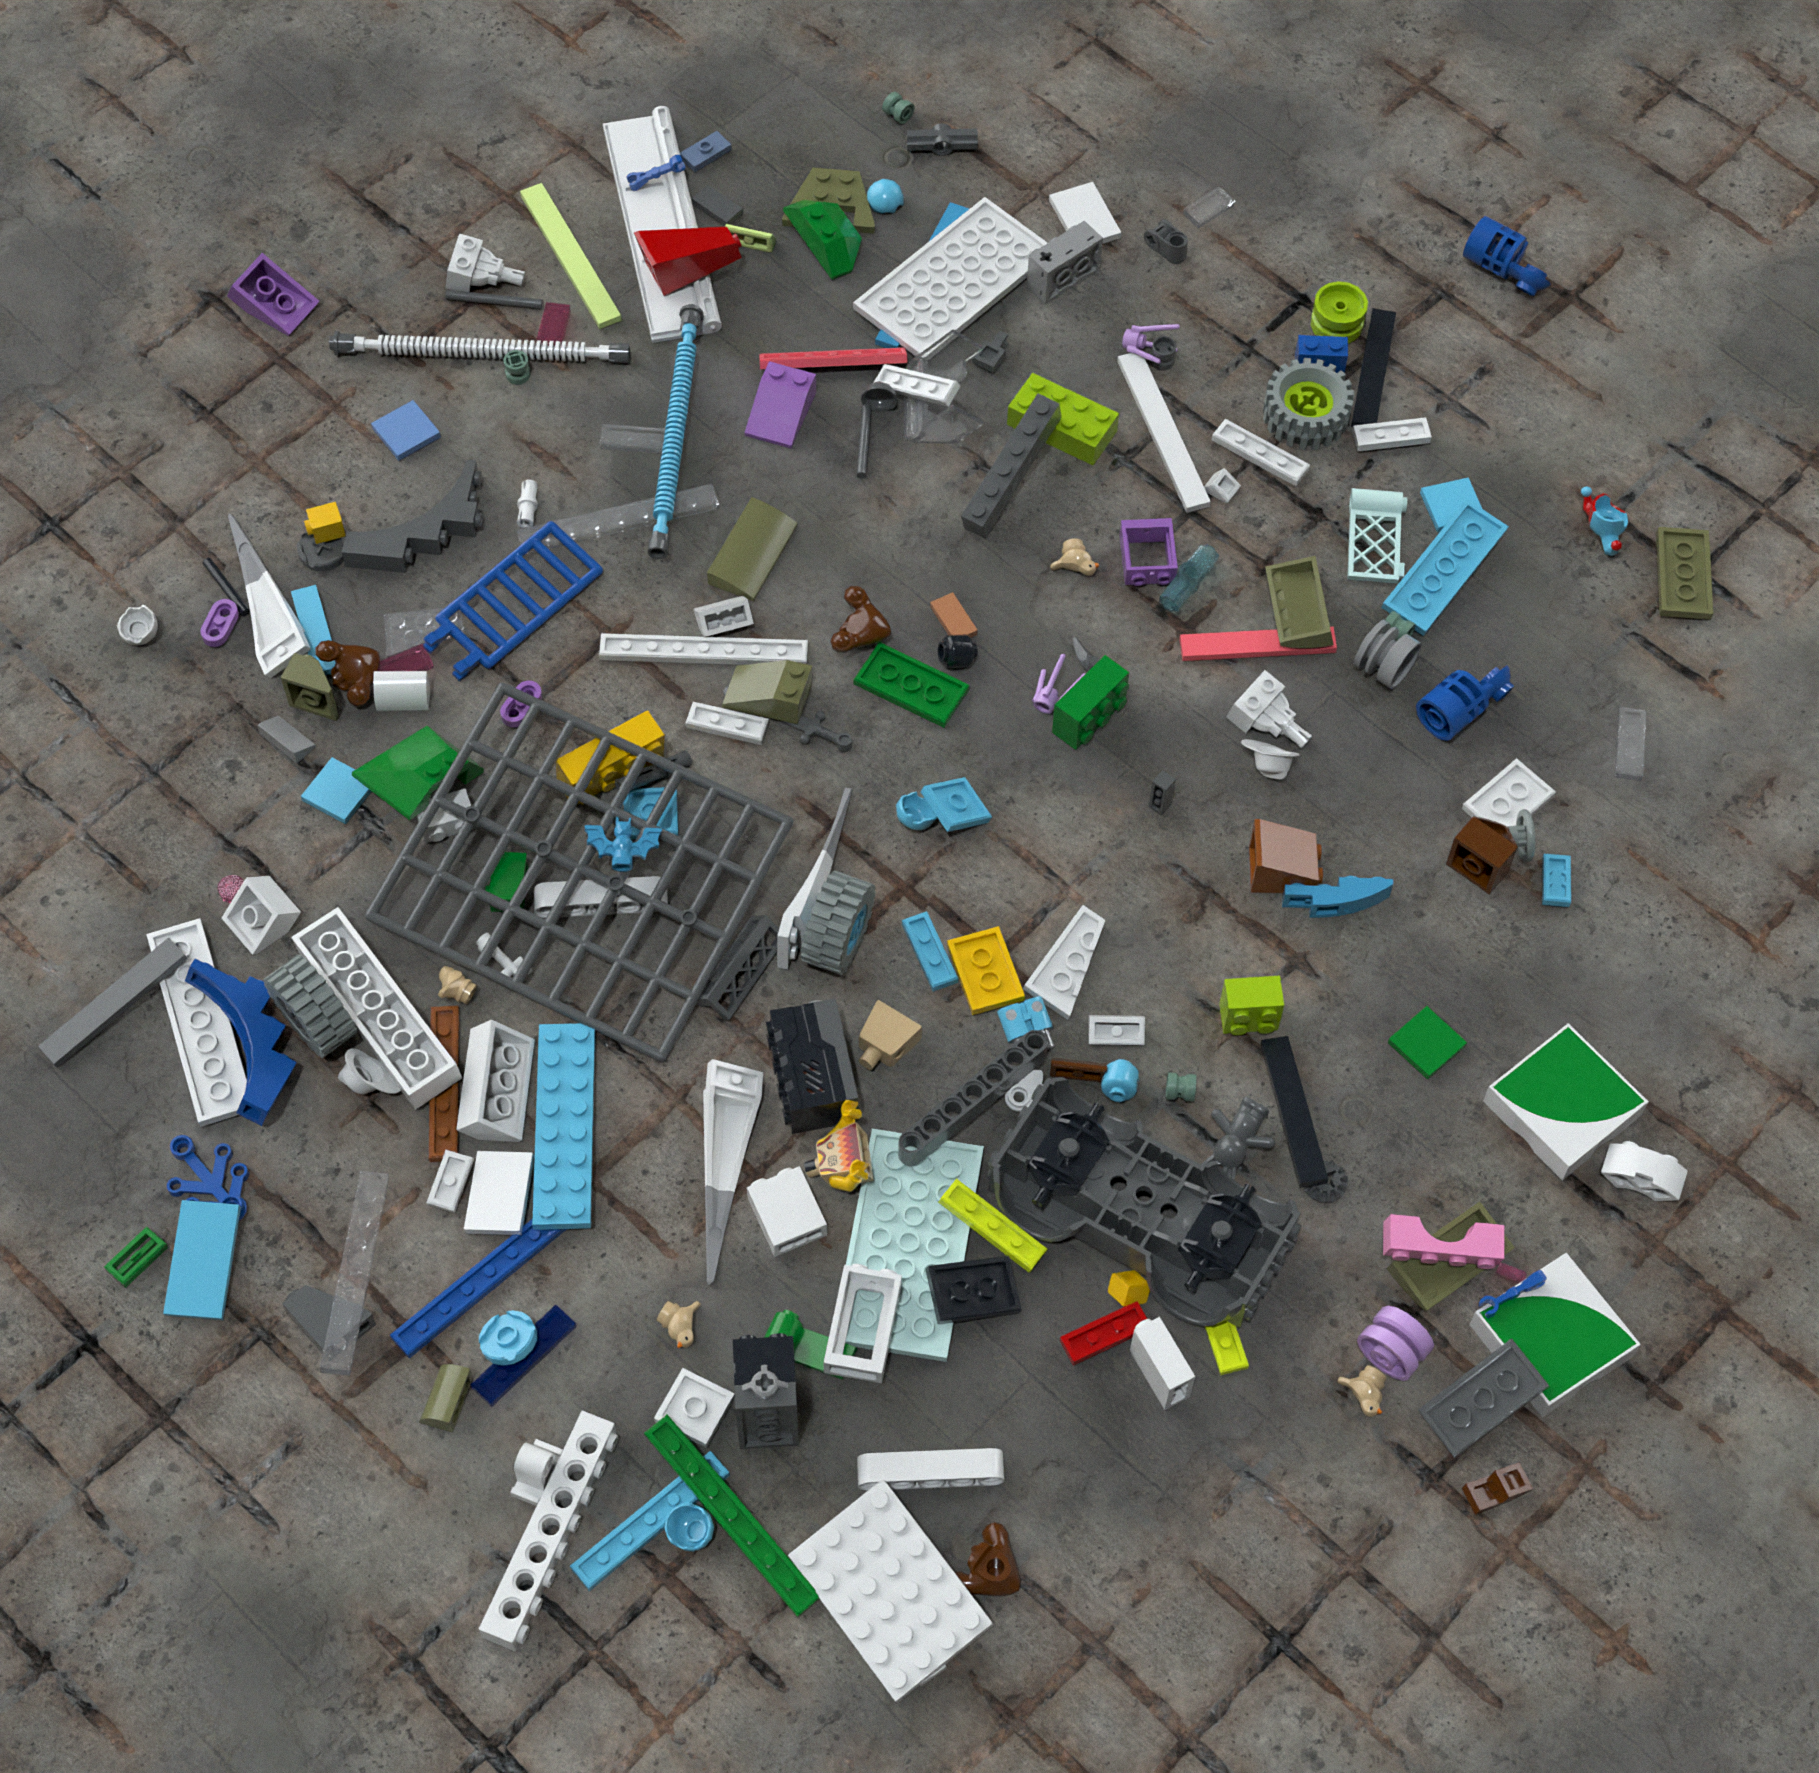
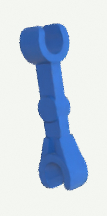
M674 155L664 165L653 167L646 172L629 173L626 178L630 183V189L637 191L651 179H657L671 171L675 173L684 171L685 164L680 155Z
M1538 1270L1525 1279L1521 1285L1508 1289L1506 1293L1497 1298L1492 1296L1483 1297L1478 1306L1481 1307L1486 1303L1491 1304L1493 1309L1485 1313L1486 1318H1491L1496 1315L1499 1305L1508 1300H1514L1523 1292L1539 1289L1545 1284L1547 1277L1542 1270Z

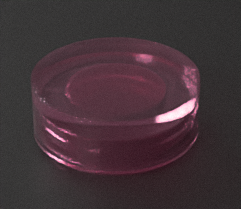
M228 875L222 878L217 887L221 899L231 903L243 884V879L237 875Z

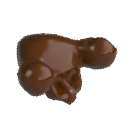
M850 586L845 590L844 599L849 606L855 609V612L847 617L844 624L839 628V632L833 634L830 640L832 649L838 653H847L856 648L886 640L892 634L890 625L882 613L871 603L865 590L859 586Z
M330 640L321 641L315 647L316 656L321 661H335V666L331 669L333 686L339 687L341 690H348L346 696L351 705L355 707L365 705L370 699L374 671H378L379 652L366 646L343 645Z
M990 1523L986 1525L982 1532L984 1542L971 1548L972 1552L967 1563L970 1568L969 1575L961 1571L954 1572L971 1595L1009 1596L1019 1591V1572L1011 1551L1007 1530L1000 1523Z

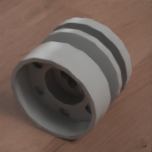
M1381 620L1364 638L1355 656L1354 665L1359 669L1365 667V673L1368 675L1379 668L1376 676L1377 680L1388 688L1394 689L1411 670L1419 656L1422 644L1408 634L1403 635L1397 640L1399 628H1390L1391 625L1388 621Z

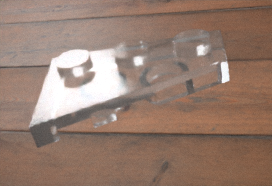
M444 608L384 614L388 662L396 660V656L408 651L410 654L419 651V647L426 643L424 637L441 626L437 623L435 617ZM458 610L448 619L464 633L463 613Z

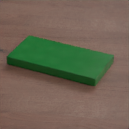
M881 642L877 644L853 679V685L945 728L970 689L969 684Z

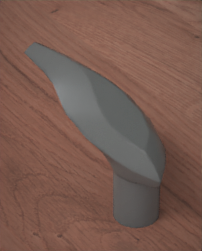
M1078 637L1073 638L1076 655L1082 666L1089 671L1100 659L1093 656L1081 644Z

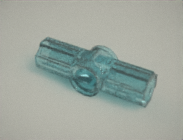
M1208 544L1200 545L1190 559L1180 565L1178 574L1159 598V602L1162 603L1165 609L1170 612H1178L1189 596L1198 591L1200 582L1219 559V554L1216 553L1215 549Z

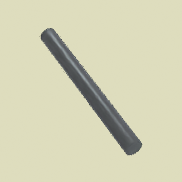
M446 290L445 295L446 300L542 309L543 299Z

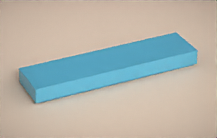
M313 585L291 591L299 622L305 630L304 635L311 648L308 651V655L319 660L316 656L315 647L321 641L332 640L317 587ZM319 660L325 676L330 675L331 669L335 666V661L325 662Z

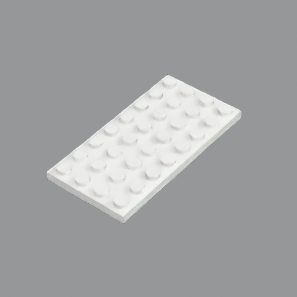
M984 197L854 301L853 309L899 342L901 346L922 362H925L1025 280L1028 274L1029 255L1035 249L1046 245L1047 242Z

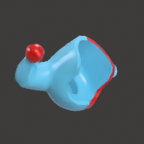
M1588 486L1581 489V494L1584 496L1583 510L1588 516L1590 528L1601 537L1605 554L1609 556L1616 555L1622 547L1619 535L1624 532L1628 525L1627 513L1613 505L1607 494H1600L1593 500L1591 497L1592 489Z

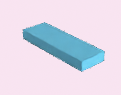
M927 911L902 920V927L932 991L934 992L958 983L955 970Z

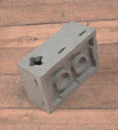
M1083 221L1078 225L1070 227L1067 232L1059 237H1054L1043 247L1032 251L1028 260L1027 288L1046 305L1098 272L1101 265L1103 237L1086 221Z

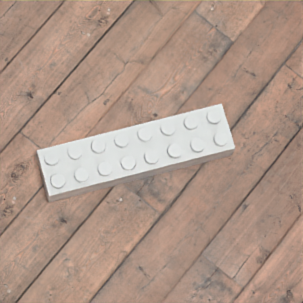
M338 907L291 937L300 955L316 968L318 974L322 975L328 986L335 992L334 994L337 998L341 1000L343 1007L354 1021L357 1032L415 1110L462 1079L455 1061Z

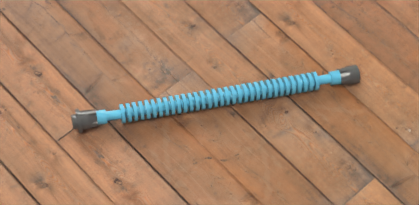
M694 304L683 306L679 313L683 341L677 345L653 517L657 520V524L653 527V534L650 536L647 550L648 555L655 559H663L668 555L670 536L668 534L667 521L673 518L697 349L696 345L692 342L696 338L697 328H699L700 322L704 317L703 310Z

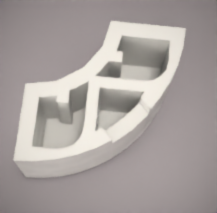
M1630 1141L1609 1145L1601 1171L1616 1188L1638 1191L1654 1201L1679 1200L1688 1172L1678 1163L1675 1157L1662 1155L1658 1152L1639 1147Z

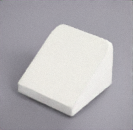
M1225 468L1216 472L1204 486L1208 494L1225 503H1228L1241 487Z

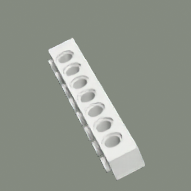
M581 1411L479 1627L482 1638L513 1651H516L519 1643L523 1644L530 1630V1627L527 1625L531 1616H536L542 1606L543 1598L540 1597L544 1588H549L554 1580L556 1571L553 1569L557 1560H563L567 1552L569 1543L566 1541L570 1532H576L581 1521L579 1513L583 1505L587 1506L593 1496L594 1489L591 1487L595 1479H600L606 1467L604 1459L608 1451L613 1452L619 1436L616 1434L615 1423ZM587 1445H595L597 1447L596 1451L592 1454L582 1452L583 1448ZM580 1471L585 1474L579 1481L570 1479L571 1474ZM563 1498L572 1500L571 1505L566 1508L558 1507L557 1503ZM551 1525L559 1527V1531L554 1535H546L544 1533L545 1529ZM541 1552L547 1555L543 1562L534 1563L531 1561L536 1553ZM525 1580L534 1582L532 1588L527 1591L518 1589L520 1583ZM511 1608L521 1610L519 1616L514 1619L506 1618L505 1614Z

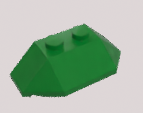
M802 200L783 207L784 213L831 280L852 272L862 237L837 203Z

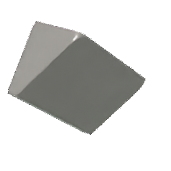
M280 716L273 717L257 725L261 736L296 763L301 761L316 747L312 741Z

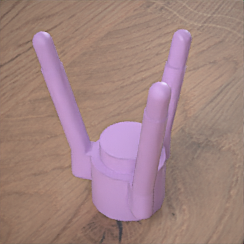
M1169 324L1142 327L1132 325V329H1126L1124 333L1123 348H1126L1127 352L1135 353L1159 364L1161 362L1160 359L1139 350L1144 349L1145 346L1152 348L1153 342L1146 341L1147 336L1142 332L1179 329L1180 325Z
M1065 654L1060 655L1048 685L1044 688L1046 670H1041L1037 690L1032 699L1034 707L1040 712L1052 713L1054 704L1085 675L1083 673L1058 699V691L1053 688V685L1062 667Z

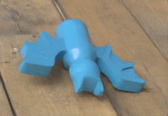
M616 817V827L614 829L616 839L613 842L606 838L603 827L600 825H585L584 829L588 835L587 845L596 848L599 858L606 855L611 856L612 869L619 872L632 870L633 857H640L646 860L647 853L650 850L659 848L658 838L662 834L661 828H645L642 837L633 843L630 839L632 836L631 818H629L628 822L619 821L618 817Z

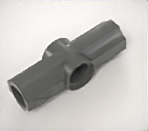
M941 123L935 125L930 130H907V151L933 150L935 154L944 156L950 154L952 150L978 149L977 128L952 129L949 125Z

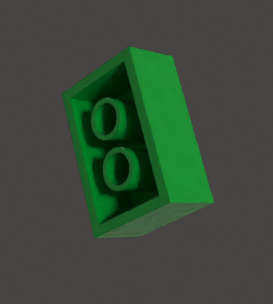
M1104 655L1054 704L1052 733L1075 750L1082 744H1087L1092 739L1094 732L1099 727L1103 728L1109 722L1111 715L1116 710L1120 711L1127 702L1126 694L1129 688V672Z

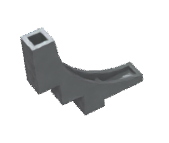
M476 460L465 461L462 473L452 490L440 503L425 514L407 523L388 529L368 532L347 531L342 549L345 567L406 573L408 563H412L413 552L441 555L443 545H447L448 535L475 537L477 528H481L483 514L479 513L476 491V486L481 485L482 472L478 471Z

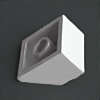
M270 876L247 877L222 916V919L252 955H255L287 934L301 911Z

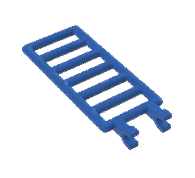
M550 521L439 612L435 619L441 626L424 637L426 643L423 644V647L431 654L450 635L470 654L453 666L455 671L452 672V675L460 682L479 663L487 669L493 667L603 573V568L555 522ZM550 533L553 534L590 571L582 578H579L541 541ZM532 548L572 585L563 594L523 558ZM514 563L554 600L545 609L540 607L505 573ZM497 579L536 617L525 625L486 587ZM478 594L517 633L510 639L505 640L468 602ZM460 610L499 648L487 656L448 618Z

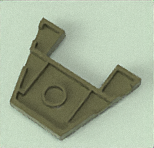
M812 168L791 204L802 200L837 203L843 212L855 213L853 226L857 232L875 234V223L860 171ZM784 214L782 226L794 227L786 214Z

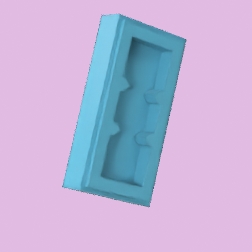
M1543 854L1542 905L1570 907L1571 856Z

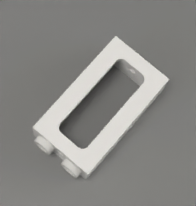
M862 1264L844 1265L824 1358V1373L882 1384L902 1286V1275L890 1269L871 1270ZM858 1290L881 1293L884 1296L871 1360L843 1355L855 1294Z

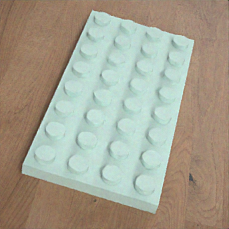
M872 1129L869 1151L874 1181L861 1183L846 1265L862 1264L871 1270L890 1269L902 1275V1286L888 1350L889 1353L947 1362L953 1323L937 1324L925 1269L931 1265L962 1262L965 1260L970 1227L938 1203V1201L956 1178L976 1193L984 1146L946 1141L919 1164L908 1166L903 1164L898 1157V1141L902 1133ZM915 1146L905 1147L909 1151L917 1149ZM858 1290L856 1292L845 1343L859 1348L874 1349L884 1296L881 1293Z

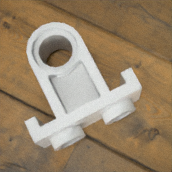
M538 1439L535 1440L534 1445L527 1442L524 1443L514 1464L517 1482L512 1487L511 1496L537 1506L563 1449Z

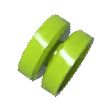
M1337 281L1321 287L1315 295L1310 325L1313 333L1316 336L1348 337V344L1358 339L1363 331L1368 307L1365 293L1359 287L1348 282Z

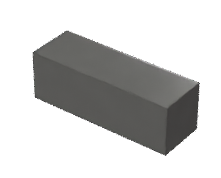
M1163 770L1152 781L1149 807L1161 816L1172 805L1176 782L1174 777Z

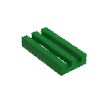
M145 1227L104 1268L126 1288L167 1250L168 1246L153 1231ZM151 1238V1240L147 1242L140 1250L136 1251L118 1271L116 1270V1268L127 1257H129L145 1240Z

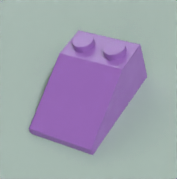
M263 253L236 280L227 295L246 313L287 336L296 329L319 303L318 299Z
M769 361L757 390L746 426L745 436L792 449L816 394V374Z

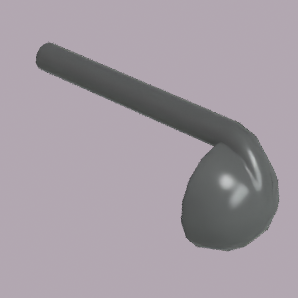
M881 381L870 383L863 390L861 396L862 409L856 474L858 478H865L867 474L871 410L888 411L894 408L898 401L896 391L889 384Z

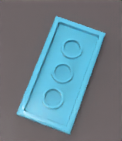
M182 1200L163 1312L165 1316L223 1320L240 1217V1205Z

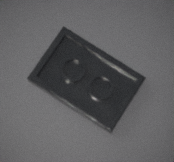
M1009 1256L931 1265L925 1269L937 1324L1019 1314L1022 1311Z

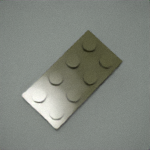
M1658 527L1656 531L1659 615L1711 620L1713 616L1709 530Z

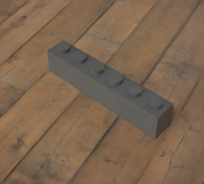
M1039 393L1036 395L962 513L961 518L965 529L984 539L987 538L1061 419L1059 403Z

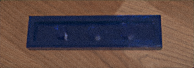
M556 1304L534 1324L537 1329V1341L533 1350L524 1359L509 1365L492 1364L470 1384L471 1388L491 1407L577 1327L576 1323Z

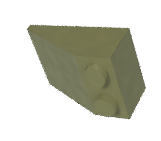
M782 660L736 666L722 707L798 724L812 686V665Z

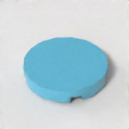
M514 1310L507 1311L505 1315L499 1316L498 1314L492 1317L483 1326L479 1334L480 1349L485 1358L491 1363L497 1365L514 1364L524 1359L533 1350L537 1341V1329L531 1318L525 1313Z

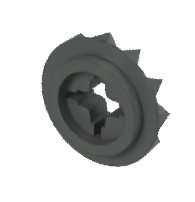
M1333 1160L1330 1162L1324 1161L1327 1175H1333L1330 1180L1331 1185L1322 1184L1303 1187L1305 1192L1316 1201L1323 1203L1334 1202L1340 1199L1346 1192L1348 1176L1344 1173L1343 1167L1336 1165Z

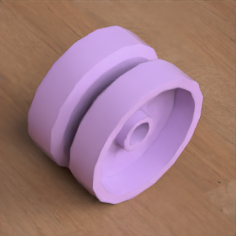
M1392 1306L1382 1307L1374 1317L1373 1325H1368L1357 1339L1360 1350L1375 1367L1386 1375L1401 1381L1409 1380L1417 1370L1418 1362L1424 1361L1434 1347L1432 1337L1416 1319L1399 1308Z

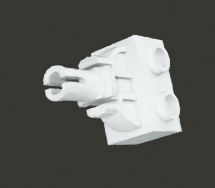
M459 234L447 270L446 289L470 292L471 286L496 285L500 281L522 286L525 271L505 267L503 259L496 258L492 252L482 247L483 240Z
M1266 670L1234 703L1226 716L1245 733L1251 727H1254L1260 731L1271 732L1276 737L1284 734L1301 749L1312 737L1311 734L1294 722L1296 713L1289 708L1288 700L1282 693L1285 686Z

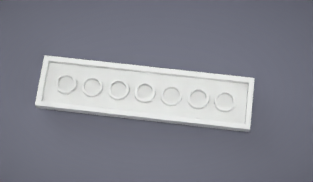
M201 919L146 934L151 952L169 937L188 958L160 982L200 1127L239 1115L236 1112L245 1092L247 1078L231 1022L221 1008L208 996L185 982L189 967L195 958L214 967Z

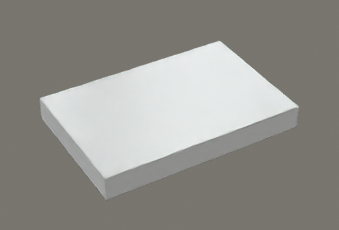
M1093 182L1049 195V201L1066 232L1070 227L1086 221L1103 237V243L1121 238V231Z
M1516 758L1463 804L1462 809L1471 817L1476 816L1489 819L1505 826H1516V819L1520 810L1527 809L1531 816L1534 815L1555 796L1556 791Z
M477 1151L464 1225L466 1233L522 1235L535 1158L533 1153Z

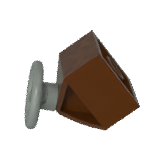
M1527 809L1520 810L1517 815L1516 826H1505L1496 821L1473 816L1455 836L1446 865L1490 895L1508 874L1517 849L1520 858L1524 862L1528 863L1534 857L1535 828L1530 812Z

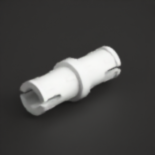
M533 480L522 482L521 496L517 502V507L519 508L517 525L523 529H529V526L533 527L534 512L538 506L536 500L538 484Z

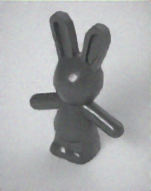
M1245 1096L1232 1122L1228 1120L1220 1109H1214L1211 1116L1226 1135L1216 1142L1213 1154L1200 1165L1216 1161L1219 1163V1166L1223 1167V1171L1235 1181L1237 1168L1245 1159L1247 1146L1272 1148L1275 1145V1141L1271 1137L1255 1136L1260 1125L1269 1114L1268 1108Z

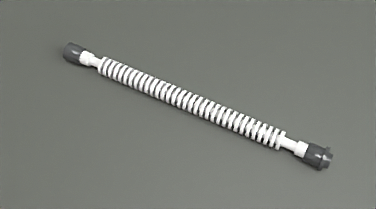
M335 331L334 336L329 338V348L337 356L340 353L355 354V351L365 352L366 349H376L380 355H383L385 351V355H390V352L392 355H396V353L402 355L404 352V355L408 356L410 352L411 356H415V353L417 356H421L422 353L423 356H428L429 351V356H434L435 354L436 357H440L441 354L442 357H446L448 352V357H453L454 354L455 357L461 355V357L465 358L467 353V357L472 358L473 353L474 358H478V356L484 358L486 353V358H491L492 354L493 359H497V356L499 359H503L504 354L506 355L512 350H520L526 353L528 359L530 355V360H535V355L537 360H541L543 355V360H547L549 356L550 361L554 360V356L556 361H560L561 356L562 361H566L567 356L568 361H573L574 356V360L578 362L579 357H581V362H585L586 357H599V360H609L610 363H629L630 361L629 343H610V345H600L599 347H586V343L581 342L580 347L579 342H575L573 347V342L571 341L568 342V346L566 341H562V346L560 341H556L555 346L554 341H550L548 346V341H543L542 345L541 340H537L536 344L535 340H531L530 345L529 340H524L523 345L522 340H518L517 343L516 340L512 339L510 344V340L506 339L504 344L503 339H499V342L497 339H493L492 343L491 339H486L485 343L484 338H480V342L478 338H474L473 342L472 338H467L466 343V338H461L460 341L457 337L454 340L453 337H449L447 342V337H442V340L440 337H436V339L429 337L428 341L427 336H423L422 340L421 336H417V338L411 336L410 339L409 336H404L403 339V336L400 335L398 337L392 335L391 338L390 335H385V339L384 335H379L378 340L358 337L356 334L340 333V331Z

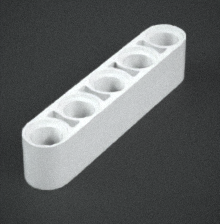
M661 877L627 878L624 883L651 896ZM580 880L560 917L593 916L609 888L593 880ZM567 881L545 882L534 887L535 915L547 918ZM666 889L660 901L668 904V895ZM622 895L616 897L607 915L641 913L645 905Z
M995 1448L867 1453L857 1457L858 1487L866 1491L870 1490L882 1479L886 1481L892 1490L994 1486L1005 1481L1003 1451Z

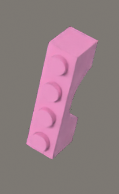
M1391 1214L1383 1222V1255L1392 1256V1259L1396 1261H1407L1410 1258L1421 1259L1422 1263L1427 1264L1449 1261L1451 1266H1465L1467 1263L1477 1264V1267L1481 1269H1492L1504 1260V1225L1476 1222L1468 1229L1464 1239L1457 1242H1444L1431 1236L1423 1227L1419 1217Z

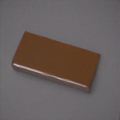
M1052 1058L1050 1076L1102 1082V1077L1107 1072V1064Z

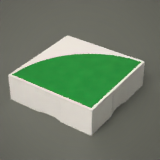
M1569 1023L1491 1084L1483 1100L1510 1129L1527 1141L1534 1153L1562 1181L1591 1158L1592 1154L1602 1144L1614 1139L1641 1117L1649 1102Z
M1567 1253L1540 1269L1547 1277L1542 1287L1529 1292H1523L1514 1300H1508L1499 1305L1496 1315L1491 1318H1486L1485 1313L1492 1310L1493 1306L1489 1303L1474 1313L1469 1324L1491 1353L1512 1338L1550 1387L1533 1399L1531 1404L1542 1417L1574 1397L1588 1383L1604 1377L1631 1359L1641 1345Z

